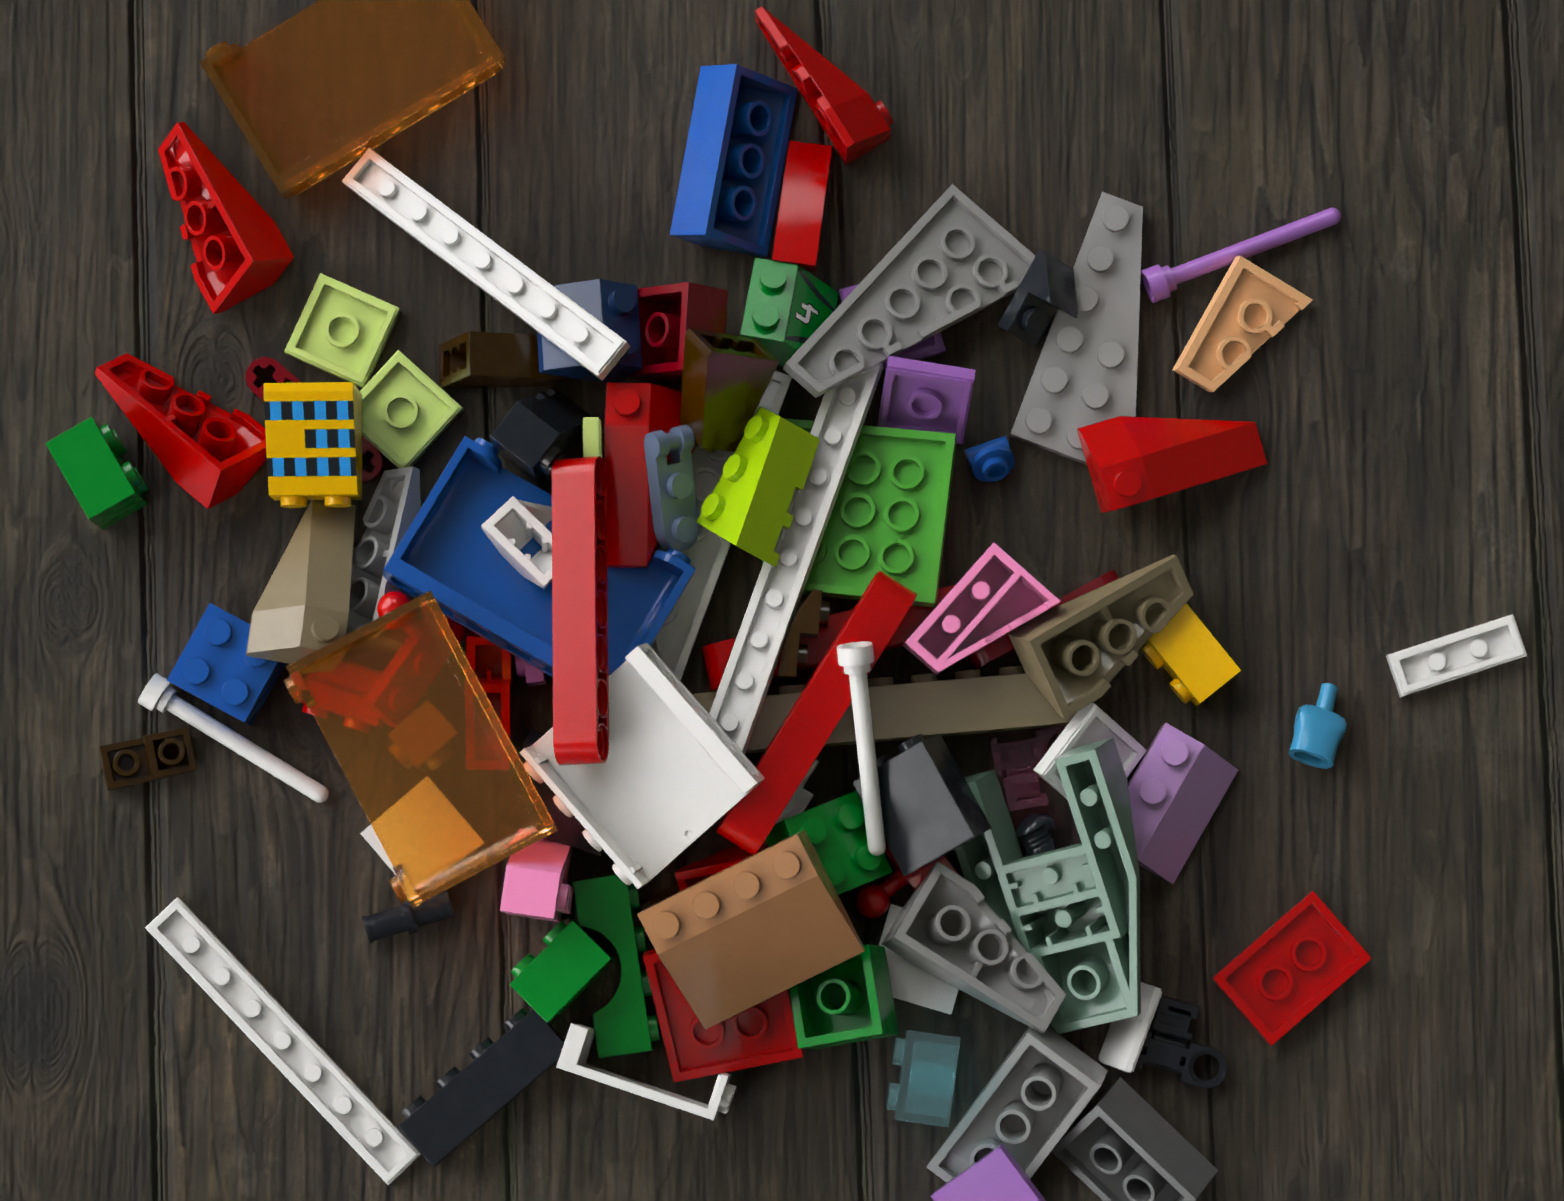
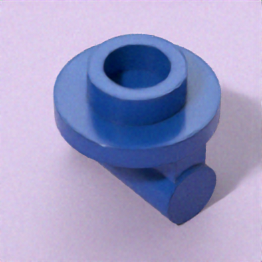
M1006 436L964 450L968 465L971 466L974 476L983 482L1003 479L1011 472L1015 464V458Z

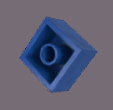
M209 603L167 681L252 726L286 663L246 656L250 624Z

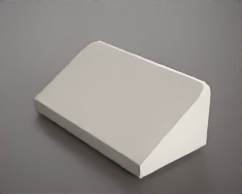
M1141 982V1013L1138 1016L1111 1022L1098 1057L1099 1062L1126 1073L1134 1072L1162 995L1160 988Z

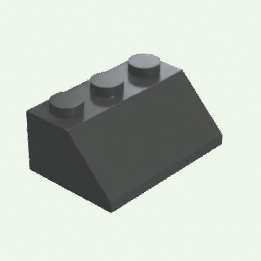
M1121 1077L1085 1111L1051 1151L1102 1201H1195L1218 1172L1215 1166Z

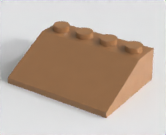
M805 829L637 914L657 955L705 1030L865 951Z

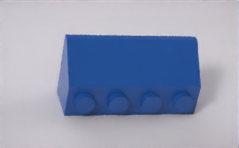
M738 64L701 66L670 236L702 247L767 257L798 88Z

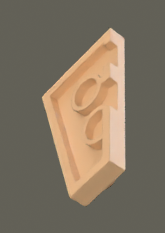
M1236 256L1172 370L1206 391L1214 392L1246 363L1261 345L1270 337H1274L1285 327L1284 324L1299 310H1303L1313 299L1244 257Z

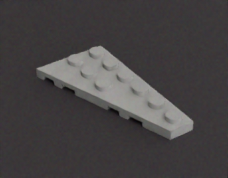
M952 184L785 363L783 370L817 398L887 361L888 356H896L1015 293L1036 256Z
M1105 192L1101 193L1073 267L1078 316L1074 318L1057 310L1010 437L1087 465L1077 428L1118 416L1136 417L1142 206Z

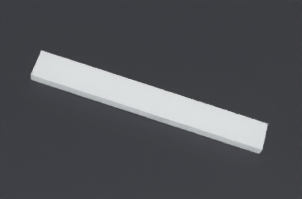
M370 148L342 180L347 188L602 381L630 348L627 341Z
M179 897L173 900L145 927L387 1185H390L421 1155L419 1150Z

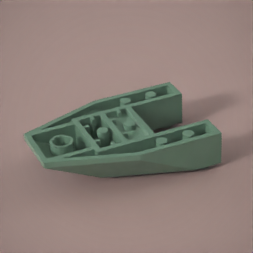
M1114 737L1075 747L1055 759L1080 836L1081 843L1024 858L995 769L964 777L992 827L990 830L955 849L964 879L974 884L985 896V902L1000 919L1003 918L1012 929L1010 932L1028 953H1032L1066 994L1050 1022L1057 1034L1138 1016L1141 1013L1140 874L1128 782Z

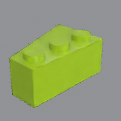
M760 406L755 416L748 421L744 430V436L736 451L725 462L723 474L712 494L703 502L701 514L696 522L740 549L777 567L780 554L774 550L781 529H790L794 516L788 513V509L795 489L803 490L820 439Z

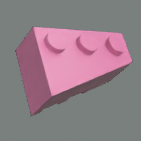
M993 542L902 646L936 675L1051 609L1061 601Z
M521 830L520 839H517L515 847L518 851H512L506 866L500 911L508 915L555 922L562 921L563 913L571 914L574 888L567 885L573 847Z

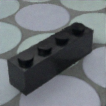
M524 1008L520 1009L503 1024L507 1032L495 1043L490 1037L485 1039L469 1053L474 1061L460 1072L454 1066L435 1083L440 1089L427 1101L422 1096L418 1097L401 1112L406 1119L398 1127L432 1167L437 1166L559 1060L565 1041L550 1023H547L534 1009L529 1013Z

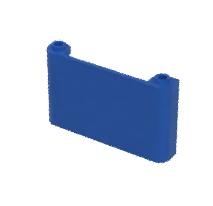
M464 436L384 567L383 576L401 591L553 677L552 582L543 589L524 578L498 552L481 528V525L512 496L518 500L552 507V495L503 468V463L497 456L499 450L493 444L482 438H476L473 441ZM552 520L549 521V522L545 525V527H546L551 533H552ZM532 538L520 551L524 555L531 554L532 558L542 549V546ZM668 548L666 552L657 550L653 554L648 568L608 567L609 676L626 661L625 657L638 645L648 643L650 647L652 646L684 592L696 568L689 565L691 560L682 552Z

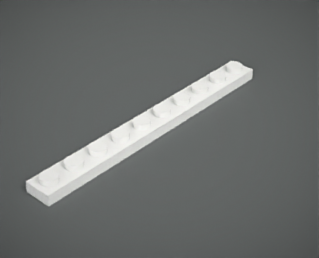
M883 363L824 394L810 433L818 437L820 441L803 490L795 489L788 509V513L794 516L790 529H781L774 550L780 554L777 567L765 561L762 565L709 714L744 754L750 742L884 368Z

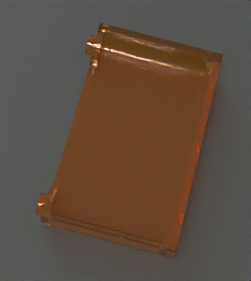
M319 0L243 47L239 44L229 45L227 41L213 46L206 52L205 56L207 58L199 62L284 199L294 197L363 156L369 148L373 150L493 77L506 65L504 55L469 0Z
M431 590L286 666L291 676L284 680L288 691L296 704L304 700L308 708H310L393 865L396 876L389 881L401 904L409 900L414 908L558 831Z

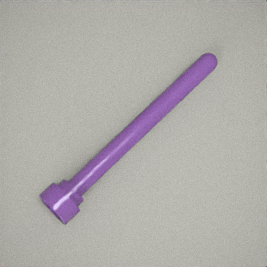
M1328 208L1171 269L1168 265L1160 267L1159 264L1141 270V278L1144 288L1152 303L1170 297V292L1177 290V285L1228 266L1232 264L1236 256H1242L1246 259L1333 226L1341 220V213L1337 208Z

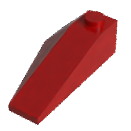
M177 122L158 148L171 198L175 201H180L185 224L180 226L183 240H191L196 262L190 266L194 280L212 313L220 314L273 285L294 259V256L273 219L185 122Z

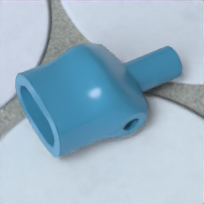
M1330 683L1321 684L1316 706L1305 704L1298 709L1294 722V735L1289 749V756L1294 760L1323 769L1331 768L1334 765L1337 748L1347 725L1342 716L1333 712L1338 692L1336 685Z

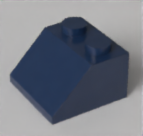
M603 279L552 285L627 341L630 348L602 381L537 332L539 373L601 383H618L642 368L637 285Z

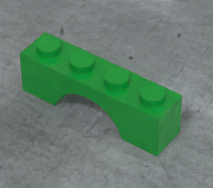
M617 875L573 881L579 926L595 930L604 935L615 947L621 962V980L616 994L607 1005L592 1014L598 1057L601 1059L653 1051L652 1041H659L660 1034L657 1015H648L645 998L651 997L652 992L646 970L641 971L639 953L647 951L644 927H635L632 910L640 908L638 889L633 883L630 886L625 884Z

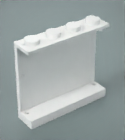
M648 643L638 645L625 657L626 661L609 676V754L606 763L560 766L554 754L553 727L533 745L519 752L526 760L523 765L529 775L538 783L542 784L545 782L556 794L553 797L556 806L566 816L570 818L573 815L585 828L582 834L587 842L599 852L604 850L614 861L612 869L625 884L630 886L633 883L637 889L650 882L765 779Z
M571 1023L556 1068L711 1120H715L719 1112L726 1114L729 1111L737 1087L729 1084L731 1074H718L709 1104H705L586 1064L595 1037V1029L582 1024Z

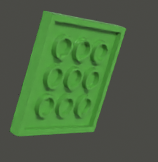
M784 418L811 433L814 421ZM862 426L802 595H810L813 589L822 590V597L859 600L871 580L880 570L917 593L912 604L913 606L936 608L957 443L956 434Z

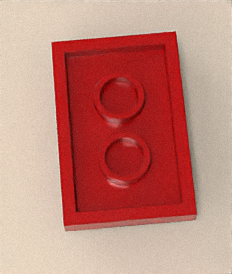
M1311 891L1211 979L1269 1046H1272L1372 958L1315 892Z

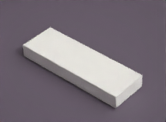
M1511 614L1388 654L1386 658L1401 698L1526 657L1527 653L1514 615Z

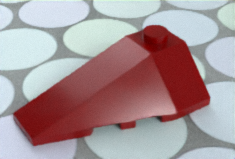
M764 7L755 10V22L846 166L890 139L891 128L889 125L894 122L881 100L874 103L870 95Z
M128 353L96 367V377L175 482L207 509L237 495L267 460L265 428L250 415L236 408L231 414L210 403L211 395L201 390L194 395L174 385L173 376Z
M607 382L604 464L607 474L608 567L648 568L658 542L653 527L644 437L647 433L659 430L669 433L671 428L681 426L682 391L652 383ZM694 445V448L691 450V454H692V455H693V453H694V451H695V448H696L695 445ZM670 451L669 454L666 456L667 462L671 461Z
M1118 416L1077 428L1101 513L1128 507L1267 464L1256 422Z

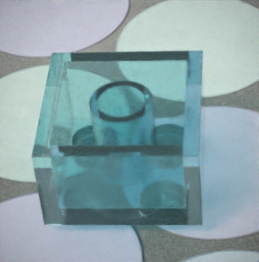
M905 1030L904 1039L895 1038L892 1064L899 1065L900 1069L898 1083L889 1082L886 1109L894 1110V1120L949 1128L961 1037Z

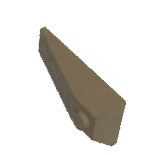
M311 500L251 614L246 656L334 671L344 655L349 617L355 505L340 508L324 506V500Z
M1171 555L1048 610L1009 632L1008 636L1025 673L1059 716L1065 719L1101 698L1111 687L1109 682L1125 665L1130 666L1139 656L1136 652L1154 633H1159L1194 594L1178 557Z

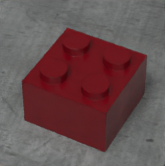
M692 282L637 289L642 368L628 377L662 384L682 382L685 335L689 328L726 334L728 290Z

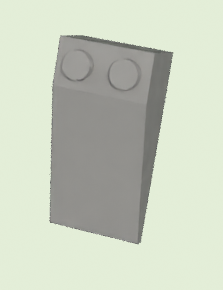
M1049 1026L1043 1034L1029 1027L926 1168L945 1182H949L1003 1143L1030 1179L1101 1087L1108 1070L1057 1034Z

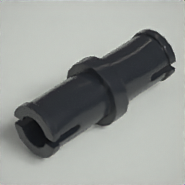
M446 890L443 893L410 903L408 899L399 901L400 906L369 916H362L369 943L371 944L374 941L408 931L409 935L417 933L418 927L447 918H454L455 915Z

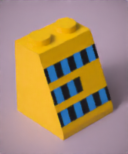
M353 382L264 383L269 496L273 500H280V507L285 508L307 507V500H324V506L350 507L351 500H362V394Z

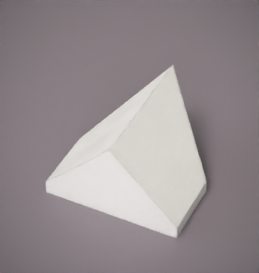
M512 496L481 525V528L498 552L524 578L543 589L552 582V533L545 527L552 520V507L518 500ZM534 538L542 546V549L531 558V554L524 555L520 549Z

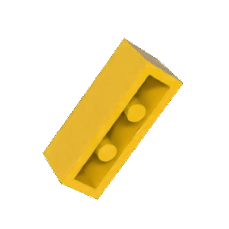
M1187 603L1159 633H1154L1141 649L1148 661L1157 670L1163 666L1174 679L1169 685L1177 697L1184 704L1191 700L1195 707L1241 671Z

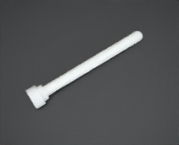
M867 641L850 642L837 646L838 664L843 666L844 674H849L868 850L872 855L879 856L884 853L886 844L867 672L871 671L870 663L874 662L873 643Z
M155 673L145 686L138 699L140 705L152 712L156 709L162 713L166 710L315 802L322 803L327 800L329 792L325 786L176 695L177 690L171 687L172 683L168 682L166 678Z

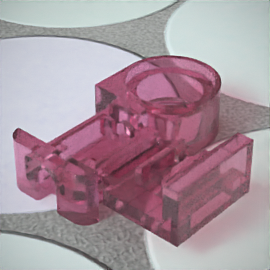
M1065 727L1035 730L1034 738L997 744V738L995 737L990 741V750L994 762L993 767L997 776L1002 777V770L1006 769L1007 778L1003 779L1008 811L1049 805L1046 793L1040 794L1038 778L1042 777L1033 769L1048 751L1047 743L1049 739L1055 734H1061ZM1039 795V797H1037V798L1019 800L1018 803H1017V799H1018V798H1024V797H1030V796Z

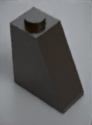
M688 329L685 335L680 425H688L692 429L695 436V446L701 450L714 453L716 450L735 452L741 442L745 427L753 417L779 364V361L757 339Z
M468 331L439 345L440 388L555 386L569 380L568 377L539 373L537 335Z

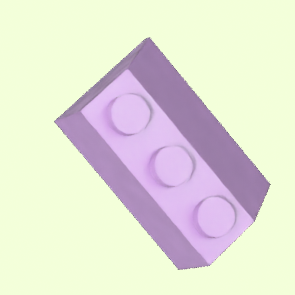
M1164 723L1159 729L1129 781L1128 790L1138 865L1173 885L1237 774L1238 769L1206 745L1168 723Z

